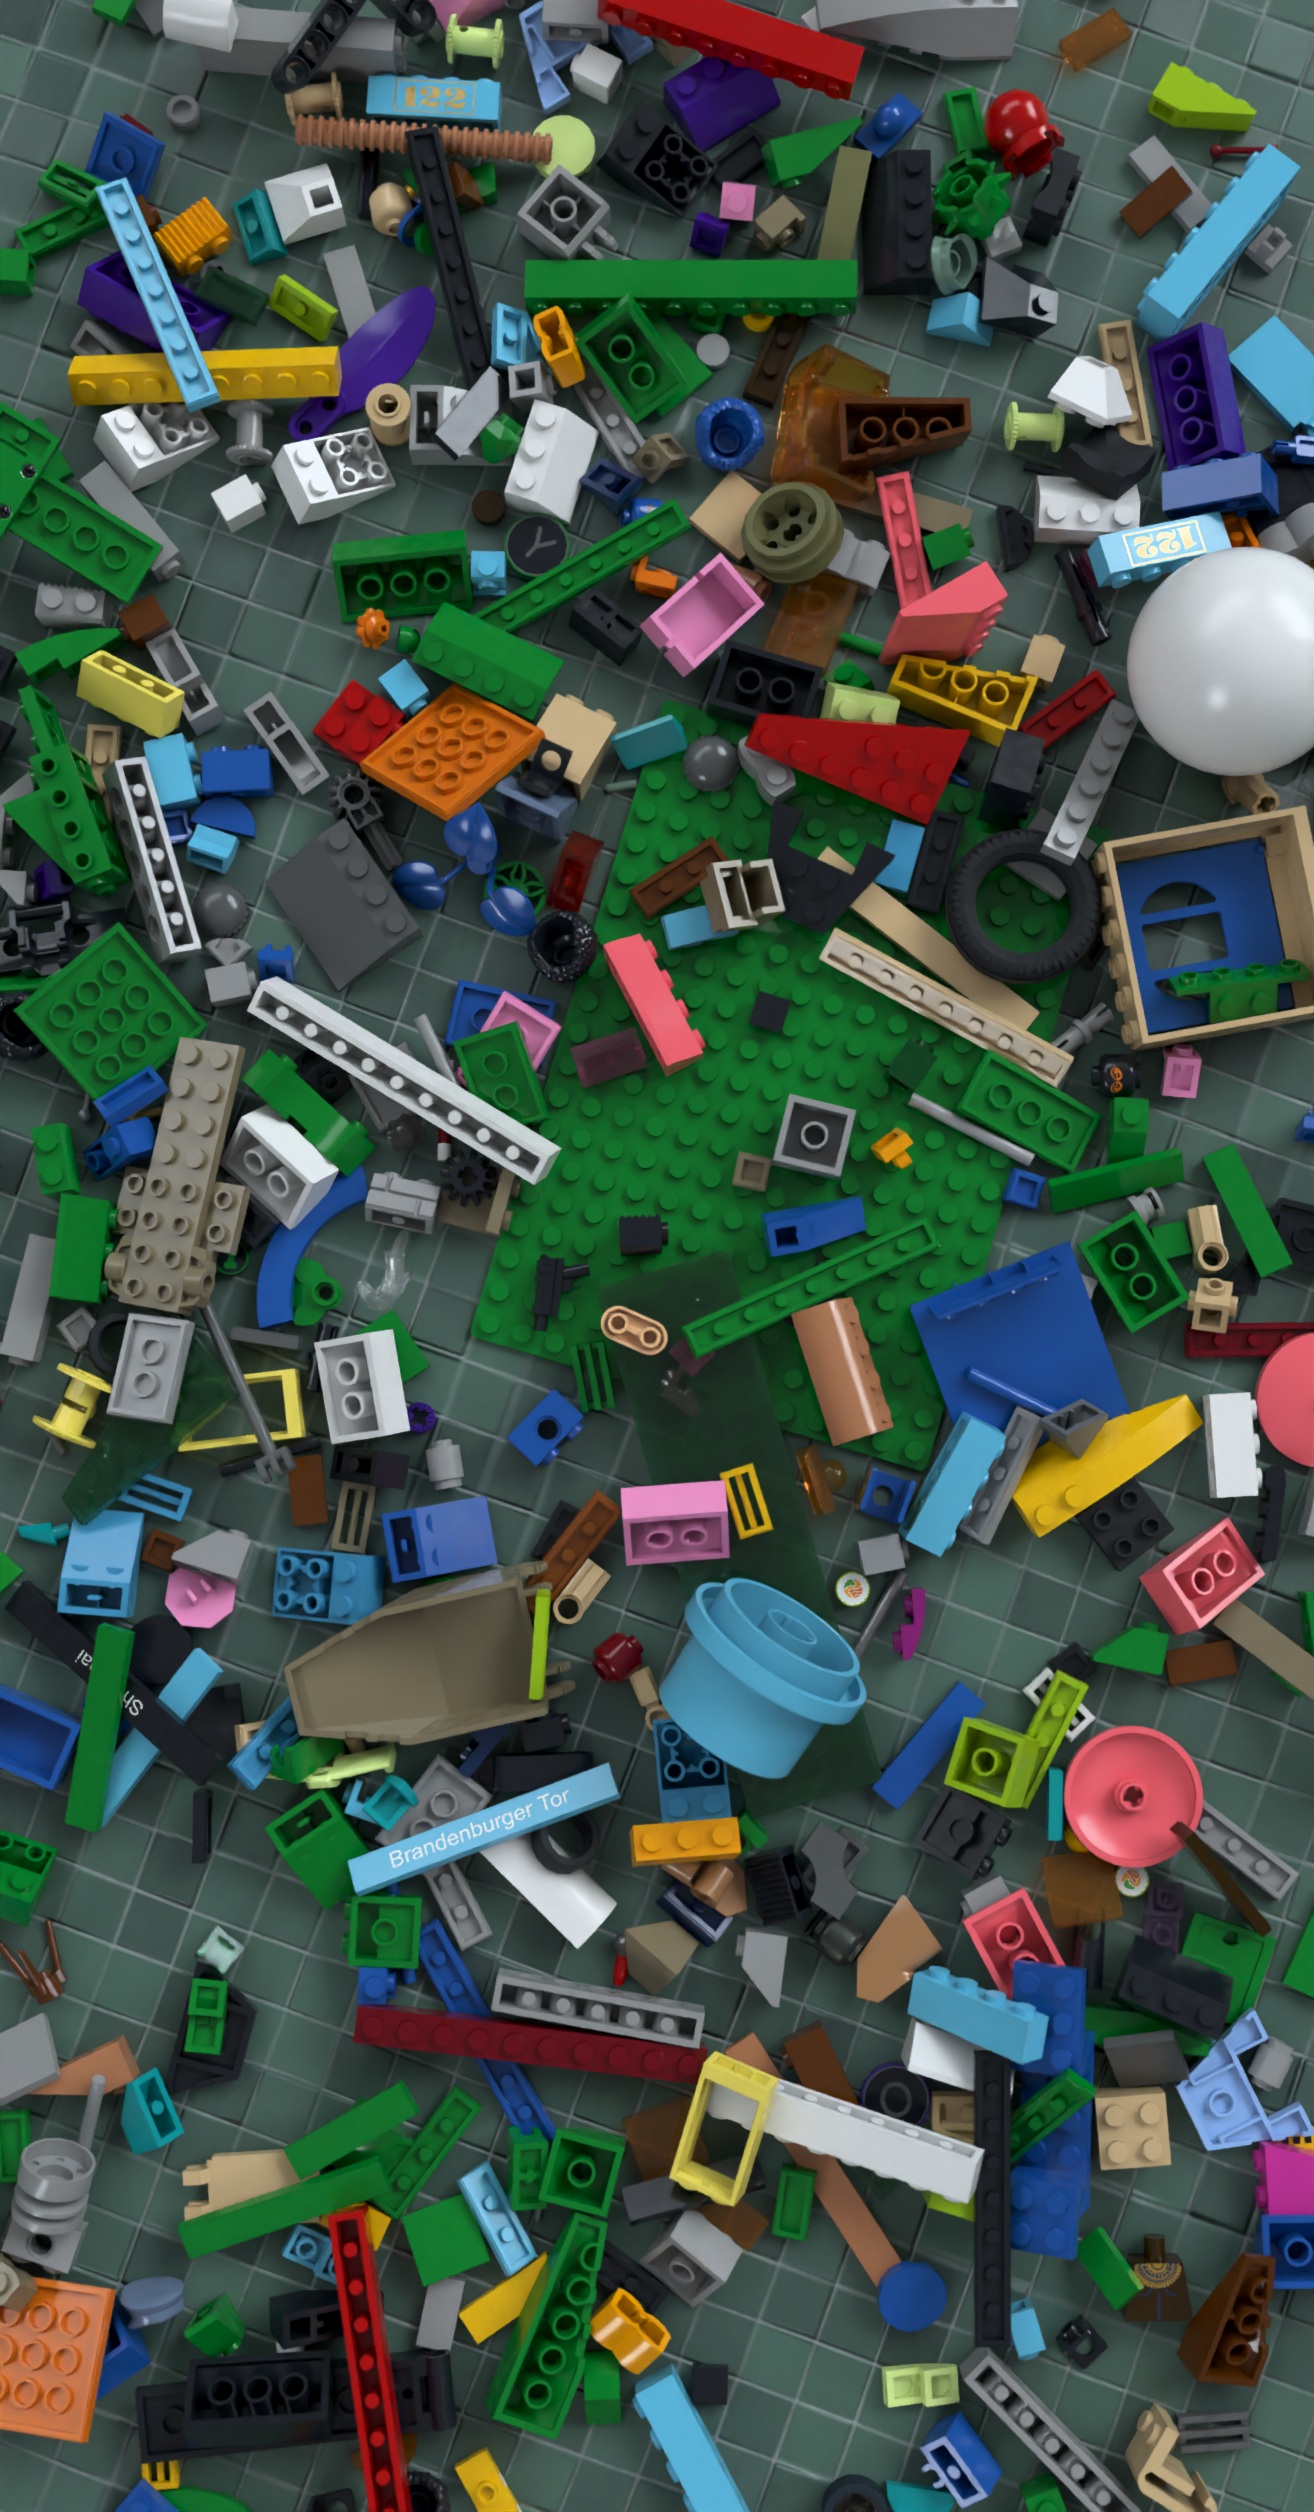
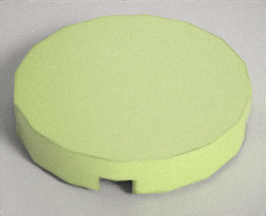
M569 115L553 116L544 120L535 129L533 136H535L536 132L544 137L546 133H550L553 138L552 160L549 165H545L544 161L534 164L540 171V174L546 179L558 165H561L577 179L591 169L595 159V138L590 128L580 119Z

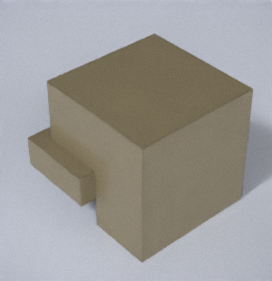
M741 859L711 863L706 867L708 877L701 880L700 884L713 933L757 928L786 911L772 859L749 861L743 866Z

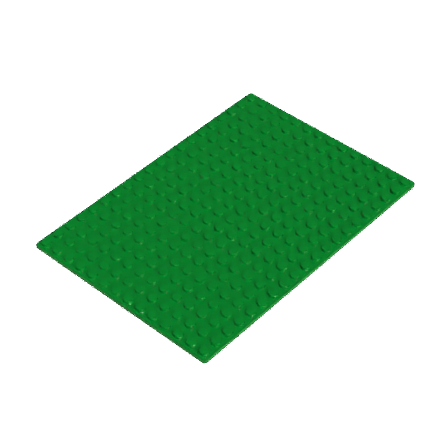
M667 700L663 702L658 719L670 714L676 718L683 726L687 749L690 743H694V740L700 739L701 736L717 735L719 738L723 737L726 741H730L731 746H734L735 752L738 753L739 741L749 735L752 728L706 714L707 711ZM685 750L643 765L594 925V932L599 942L597 956L588 973L579 977L544 1088L543 1097L550 1117L535 1122L532 1127V1131L562 1149L547 1177L535 1185L518 1176V1178L522 1179V1185L518 1198L512 1197L509 1211H513L509 1230H503L501 1238H498L471 1326V1334L482 1340L572 1367L571 1344L605 1339L612 1379L832 1444L796 1329L783 1321H779L694 1360L680 1328L813 1268L816 1262L824 1263L926 1216L938 1239L940 1248L844 1291L834 1298V1300L848 1297L853 1299L894 1426L836 1446L922 1471L928 1465L945 1402L909 1306L954 1288L953 1282L961 1285L983 1276L1004 1204L1002 1197L1010 1170L1014 1168L1016 1160L908 1105L912 1095L883 1076L909 1038L915 1042L917 1039L926 1042L934 1049L932 1054L937 1056V1059L914 1093L990 1131L954 1110L985 1049L819 960L836 927L952 990L850 909L824 935L778 915L760 927L739 930V933L732 937L704 941L697 946L669 950L661 917L706 905L701 886L648 921L630 897L628 891L711 836L714 837L729 861L741 859L743 866L749 861L766 860L773 807L760 796L756 780L743 770L740 762L738 765L739 770L736 779H733V783L728 785L726 789H722L720 792L715 791L714 793L698 791L696 787L691 786L690 782H687V777L684 776V769L682 768ZM790 766L796 780L794 795L781 803L804 813L790 846L818 859L828 846L856 868L867 842L884 850L893 819L925 828L907 893L903 894L882 888L906 907L928 824L925 825ZM947 782L935 809L963 816L965 820L948 883L957 864L971 848L994 834L1009 830L977 820L984 795L983 792ZM1031 807L1027 820L1020 819L1016 829H1027L1040 809ZM1092 824L1088 829L1086 837L1098 845L1088 858V863L1089 860H1093L1092 855L1103 842H1108L1110 838V832L1107 829ZM1002 865L989 873L981 882L976 895V914L983 931L994 943L1013 952L1031 953L1051 946L1064 934L1070 918V901L1067 891L1058 902ZM946 890L938 915L906 907L954 945L945 918ZM636 934H641L644 942L647 940L652 942L659 957L654 961L660 971L666 969L674 984V988L670 989L675 1000L682 999L690 1015L686 1021L691 1031L697 1029L704 1040L706 1047L702 1048V1059L668 1077L665 1075L604 959L603 945L608 942ZM1071 969L1054 979L1037 984L1016 985L1002 982L1040 1012L1026 1031L1048 1043L1051 1042ZM759 991L791 1001L780 1035L748 1025ZM789 1094L856 1110L838 1181L771 1165L765 1193L731 1186L739 1151L772 1158L773 1160ZM896 1127L907 1132L913 1141V1144L905 1149L912 1163L902 1170L899 1166L896 1167L891 1160L888 1163L879 1160L870 1149V1146ZM852 1197H862L866 1230L806 1251L771 1257L765 1246L761 1214ZM651 1214L654 1217L658 1214L661 1217V1222H668L669 1242L668 1246H662V1254L621 1256L619 1218L622 1215L625 1218L629 1215L632 1218L635 1215L640 1218L642 1215L648 1217ZM545 1254L550 1258H565L564 1267L588 1262L590 1276L573 1279L570 1291H561L559 1316H548L547 1332L533 1330L535 1315L531 1314L532 1304L535 1302L537 1284L535 1283L537 1260L540 1259V1256ZM623 1306L661 1323L667 1332L666 1346L655 1355H645L610 1340L605 1336L601 1328L603 1314L611 1307ZM598 1348L592 1349L596 1374L602 1375ZM581 1350L583 1370L588 1371L585 1352Z

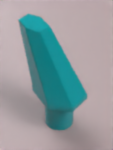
M51 1522L18 1526L17 1528L23 1539L58 1547V1540L70 1535L71 1524L66 1522L54 1527Z

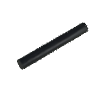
M318 1434L277 1446L276 1449L286 1446L289 1448L292 1456L320 1448L321 1442ZM261 1451L219 1464L222 1477L255 1468L254 1461L264 1457V1454Z

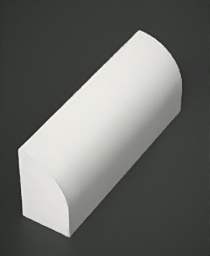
M531 1832L479 1851L577 1949L596 1931L617 1905V1902L582 1868L571 1874H557L546 1869L536 1859L531 1848ZM548 1835V1839H549V1841H550L552 1847H553L560 1855H562V1856H564V1857H567V1858H571V1857Z

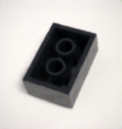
M727 639L708 698L706 714L748 727L753 726L758 713L810 718L824 668Z

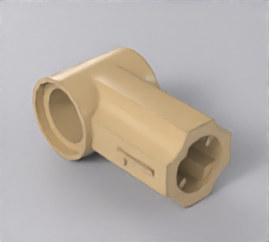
M1262 773L1245 776L1226 775L1221 779L1222 788L1228 801L1233 805L1240 802L1253 815L1275 811L1280 805L1279 795L1265 783Z
M1206 1205L1186 1210L1193 1248V1267L1198 1273L1212 1275L1227 1264L1229 1253L1223 1244L1217 1205ZM1204 1250H1211L1217 1255L1218 1262L1216 1266H1210L1204 1262Z
M587 1558L561 1594L555 1599L553 1604L554 1616L564 1624L577 1622L611 1578V1575ZM566 1598L575 1600L578 1605L577 1614L570 1619L562 1617L558 1611L560 1602Z

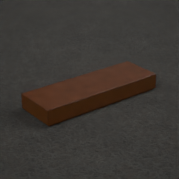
M711 836L629 890L628 894L648 921L700 887V881L708 877L706 871L708 865L715 862L729 861L714 837Z

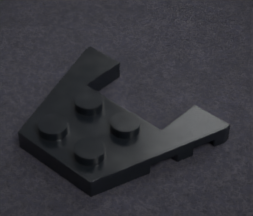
M775 800L772 809L767 859H772L786 910L780 915L824 935L851 907L855 900L877 879L882 871L891 864L896 855L867 842L853 874H849L791 847L790 843L804 813Z
M1281 1197L1276 1201L1269 1216L1293 1262V1266L1288 1269L1314 1275V1205ZM1246 1250L1227 1281L1233 1282L1232 1291L1257 1296L1260 1277Z

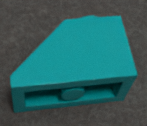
M157 2067L152 2068L126 2084L120 2123L134 2155L159 2149L185 2133Z

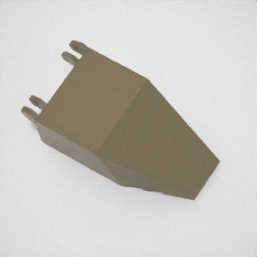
M525 1562L417 1587L286 1664L283 1669L299 1735L345 1739L346 1737L366 1739L368 1742L389 1741L399 1742L400 1745H415L548 1714L550 1699L569 1693L576 1687L574 1680H564L547 1686L545 1678L543 1698L541 1700L529 1699L534 1627L527 1597L537 1595V1589L552 1590L553 1588L549 1581H542L524 1587L522 1577L544 1572L548 1569L547 1562ZM566 1660L547 1664L545 1676L568 1671L571 1668L570 1661Z

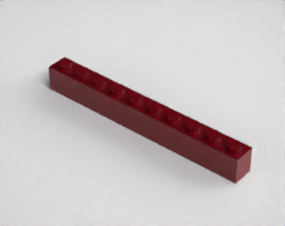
M359 2003L353 2043L692 2084H698L708 2053V2048L704 2042H700L699 2049L583 2027L394 2004Z

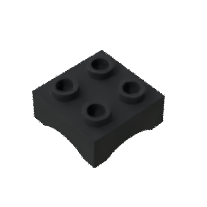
M1055 147L1050 160V173L1046 176L1042 192L1035 197L1030 211L1033 218L1027 224L1023 235L1024 239L1047 247L1052 235L1058 237L1082 173L1076 170L1080 156Z
M1104 425L1103 428L1094 426L1085 438L1079 442H1073L1067 447L1061 470L1072 475L1074 479L1085 482L1099 490L1104 496L1117 500L1150 473L1157 450L1149 445H1137L1125 440L1114 430L1112 425Z
M1134 1476L1074 1516L1116 1571L1125 1569L1175 1530Z
M240 1683L211 1687L185 1721L223 1757L235 1756L237 1754L234 1725L245 1724Z

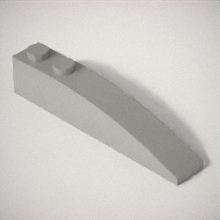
M1017 0L814 1L820 33L861 41L862 38L877 41L879 46L888 48L893 44L909 48V52L921 55L923 51L938 54V59L947 61L1010 60L1013 54L1018 13Z

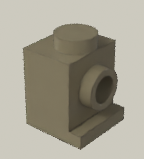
M782 195L754 220V241L762 251H769L772 254L779 246L781 248L786 247L793 240L795 233L799 237L804 233L806 217Z

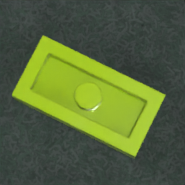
M286 274L278 277L268 303V307L320 342L328 339L338 313L337 309Z

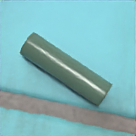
M636 780L606 784L608 792L637 788Z

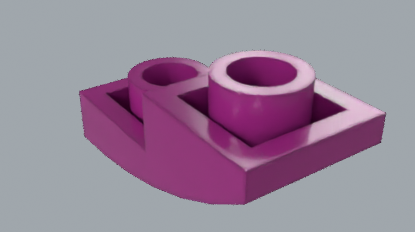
M922 1587L908 1588L909 1596H903V1608L905 1617H911V1623L897 1624L898 1632H892L894 1653L900 1652L902 1660L911 1659L921 1636L926 1603L925 1588Z

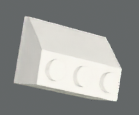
M535 399L504 491L506 506L530 514L550 515L562 524L570 525L582 488L579 480L588 470L599 431L568 409Z
M1037 475L1034 542L1092 545L1100 535L1139 528L1141 501L1137 484L1115 500L1104 496L1099 490L1085 482L1078 481L1072 477Z
M269 1104L240 1118L220 1162V1165L245 1187L250 1188L251 1193L290 1230L295 1228L329 1192L339 1172V1169Z
M393 1329L314 1343L331 1444L410 1431Z
M912 2016L901 2058L907 2071L973 2091V2050L988 2049ZM1011 2069V2096L1015 2073L1013 2069Z

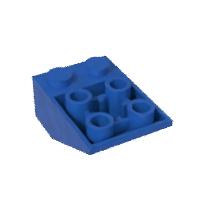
M486 1496L381 1514L393 1583L498 1563Z

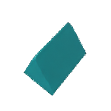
M256 188L232 204L250 265L254 266L282 258L288 254V249L283 243L268 193Z
M671 714L610 737L619 758L628 770L687 749L683 726Z

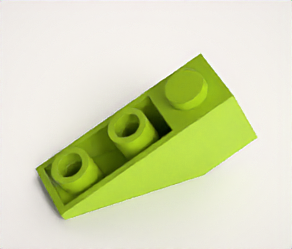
M1171 62L1153 91L1146 109L1147 112L1173 127L1248 131L1257 112L1245 100L1232 97L1222 91L1217 84L1206 82L1194 75L1189 68L1178 66Z

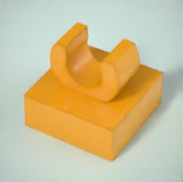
M897 1127L870 1146L876 1158L885 1163L891 1160L901 1170L912 1163L905 1149L911 1146L913 1141L907 1132Z

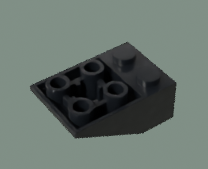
M643 100L631 112L595 164L620 186L680 219L684 218L719 167L714 160Z

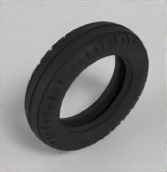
M1014 829L994 834L982 840L971 848L959 861L947 886L945 918L955 947L972 967L1000 982L1030 985L1046 982L1064 974L1085 956L1093 944L1100 926L1102 914L1101 892L1091 866L1079 851L1071 866L1041 853L1040 850L1048 835L1047 832L1033 829ZM1011 862H1032L1049 869L1060 879L1068 893L1070 901L1068 926L1064 934L1054 944L1043 950L1019 953L1004 949L985 934L978 921L976 895L981 882L993 870Z

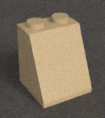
M556 693L536 727L544 730L548 740L573 751L560 786L571 791L574 794L573 798L582 802L612 743L610 737L617 733V722L613 721L614 717L601 709H596L594 712L584 707V703L575 696L567 694L563 697ZM537 748L520 762L523 774L530 769ZM546 751L543 754L542 762L547 769L556 770L560 767L561 759L556 752Z

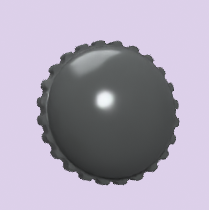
M717 735L701 736L700 739H695L694 743L689 744V748L685 750V756H683V774L687 777V782H690L691 786L696 787L698 791L702 790L704 793L720 792L722 789H726L728 785H731L733 779H736L739 770L738 753L735 752V747L731 746V742L726 741L723 737L719 738Z
M218 882L214 885L209 884L208 887H203L201 892H197V897L193 899L194 903L191 905V913L196 923L195 926L208 937L215 939L231 938L234 934L237 935L240 930H243L244 925L248 922V911L250 910V907L247 905L248 900L245 899V895L240 893L238 888H234L231 884L228 885L224 882L222 884Z

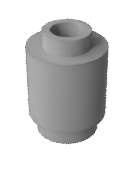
M451 1439L431 1442L432 1449L425 1451L430 1482H434L435 1490L462 1486L461 1477H464L460 1446L452 1445Z
M1268 2035L1269 2039L1260 2043L1247 2072L1253 2076L1251 2080L1253 2084L1270 2092L1272 2087L1280 2089L1294 2059L1291 2056L1294 2048Z

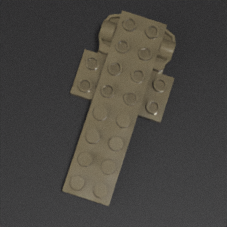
M180 1037L168 1086L169 1091L166 1094L149 1170L126 1166L116 1210H119L117 1214V1230H111V1232L124 1236L120 1239V1243L115 1251L107 1257L104 1271L108 1279L109 1289L119 1295L118 1302L191 1317L192 1310L202 1309L208 1305L215 1285L218 1254L224 1253L235 1256L237 1254L251 1189L215 1180L246 1050L239 1045Z

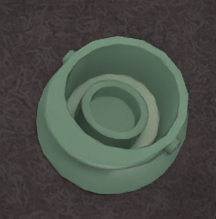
M965 233L958 234L950 239L935 236L930 247V263L934 280L938 289L945 296H950L957 290L966 289L975 273L977 249L973 239Z

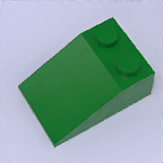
M630 292L576 334V345L634 424L688 385V381L662 339Z

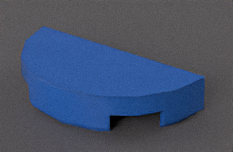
M217 796L204 801L195 809L190 819V823L193 825L201 824L218 831L256 839L257 826L252 813L242 802L231 797Z

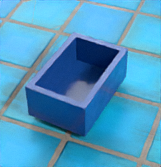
M0 1682V1768L50 1790L60 1787L77 1752L82 1718Z

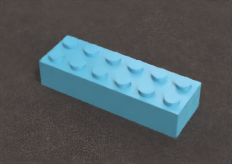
M1270 143L1261 154L1255 151L1245 164V172L1240 179L1237 176L1232 179L1223 193L1225 196L1220 203L1215 201L1203 218L1205 221L1201 227L1197 228L1195 226L1183 242L1185 246L1178 254L1175 251L1164 265L1163 269L1165 271L1159 279L1154 277L1143 292L1145 296L1137 306L1140 313L1135 324L1159 342L1176 335L1286 199L1301 167Z

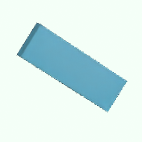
M489 2161L481 2163L456 2180L505 2276H511L538 2257L515 2211L511 2210L509 2200Z

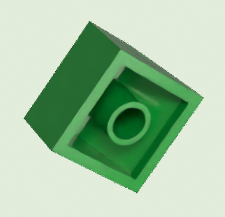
M557 2127L538 2199L607 2218L625 2149V2137L592 2128Z

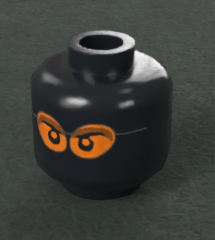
M1104 1054L1100 1057L1098 1066H1092V1086H1098L1100 1094L1106 1098L1131 1097L1135 1089L1141 1088V1063L1135 1062L1131 1054Z

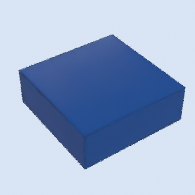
M1011 1168L1002 1201L1032 1211L1037 1210L1046 1178L1018 1168Z

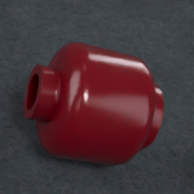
M615 1632L595 1647L593 1652L594 1660L591 1663L603 1681L606 1683L612 1681L615 1684H622L642 1668L643 1660L641 1653L644 1652V1649L633 1635L627 1637L622 1633Z

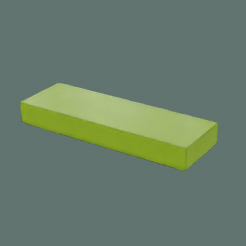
M537 1589L529 1691V1699L541 1700L544 1695L551 1602L550 1589Z

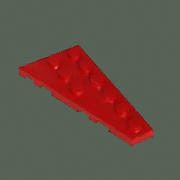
M758 713L744 745L749 749L927 825L971 731L968 729H943L931 726L918 727L893 723L840 721L828 718L815 719Z

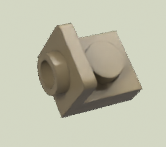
M670 432L651 435L633 456L632 462L650 483H655L667 469L683 466L691 456Z

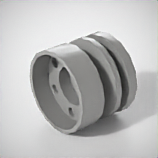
M45 2138L34 2141L25 2147L20 2158L17 2174L18 2182L14 2189V2197L11 2204L12 2217L15 2221L32 2232L44 2235H60L74 2231L79 2227L86 2215L89 2190L96 2166L94 2155L77 2142L62 2138Z

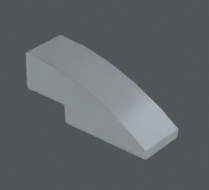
M174 627L145 643L166 682L185 692L182 710L197 736L226 721L225 716Z
M271 691L242 710L302 795L330 777Z

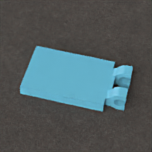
M1274 315L1228 355L1231 371L1291 433L1299 427L1306 436L1314 437V355Z

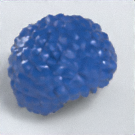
M733 397L716 399L715 402L706 406L696 417V447L700 452L702 462L706 463L710 468H715L722 472L743 469L745 465H748L753 460L754 456L760 452L761 447L764 445V426L759 413L755 411L752 405L739 398L735 400Z

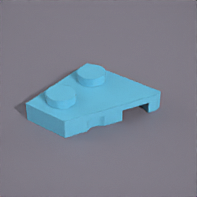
M498 302L492 309L491 366L508 371V366L540 360L547 371L553 374L550 367H546L542 358L541 342L534 332V326L528 312Z

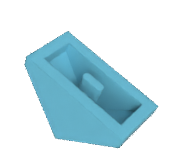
M965 292L932 301L926 334L990 347L994 327L979 323L980 300L970 292Z

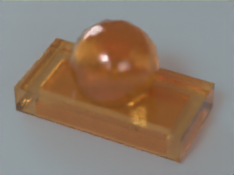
M816 1444L796 1450V1456L813 1513L817 1516L836 1511L831 1493L841 1490L846 1484V1468L835 1459H825L821 1462Z

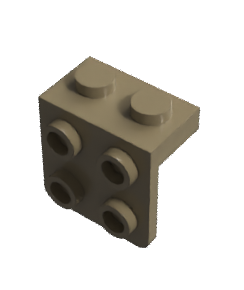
M458 1156L453 1158L456 1163L460 1162ZM487 1164L485 1168L491 1167L493 1165ZM496 1167L497 1173L487 1178L496 1180L498 1186L485 1187L492 1194V1197L487 1199L482 1193L479 1194L478 1197L481 1205L478 1207L473 1203L472 1197H469L467 1206L462 1207L460 1205L461 1194L456 1200L451 1202L448 1196L454 1188L443 1190L436 1214L437 1219L443 1223L501 1238L502 1231L509 1230L513 1211H509L512 1197L518 1198L522 1179L505 1167ZM473 1170L466 1171L467 1175L464 1173L461 1175V1179L465 1182V1186H472L471 1181L475 1184L478 1178L474 1176Z

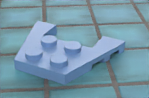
M543 0L520 13L519 21L543 112L547 116L571 101V94L555 71L572 62L577 53L582 54L587 43L595 47L601 43L543 40ZM610 25L609 39L612 40L628 65L653 51V42L647 36L642 37L633 29L622 25Z
M1252 2007L1248 2008L1219 2037V2040L1215 2042L1213 2047H1209V2056H1200L1189 2068L1190 2080L1176 2081L1174 2083L1207 2151L1252 2145L1251 2142L1263 2140L1279 2141L1286 2140L1285 2137L1298 2135L1307 2137L1314 2135V2129L1298 2101L1266 2117L1237 2058L1238 2054L1269 2039L1256 2011Z

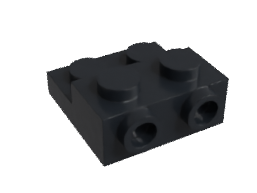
M946 1785L913 1842L968 1878L977 1881L980 1876L986 1878L995 1864V1860L991 1856L997 1846L1003 1848L1009 1841L1013 1832L1009 1828L1012 1820L968 1793Z

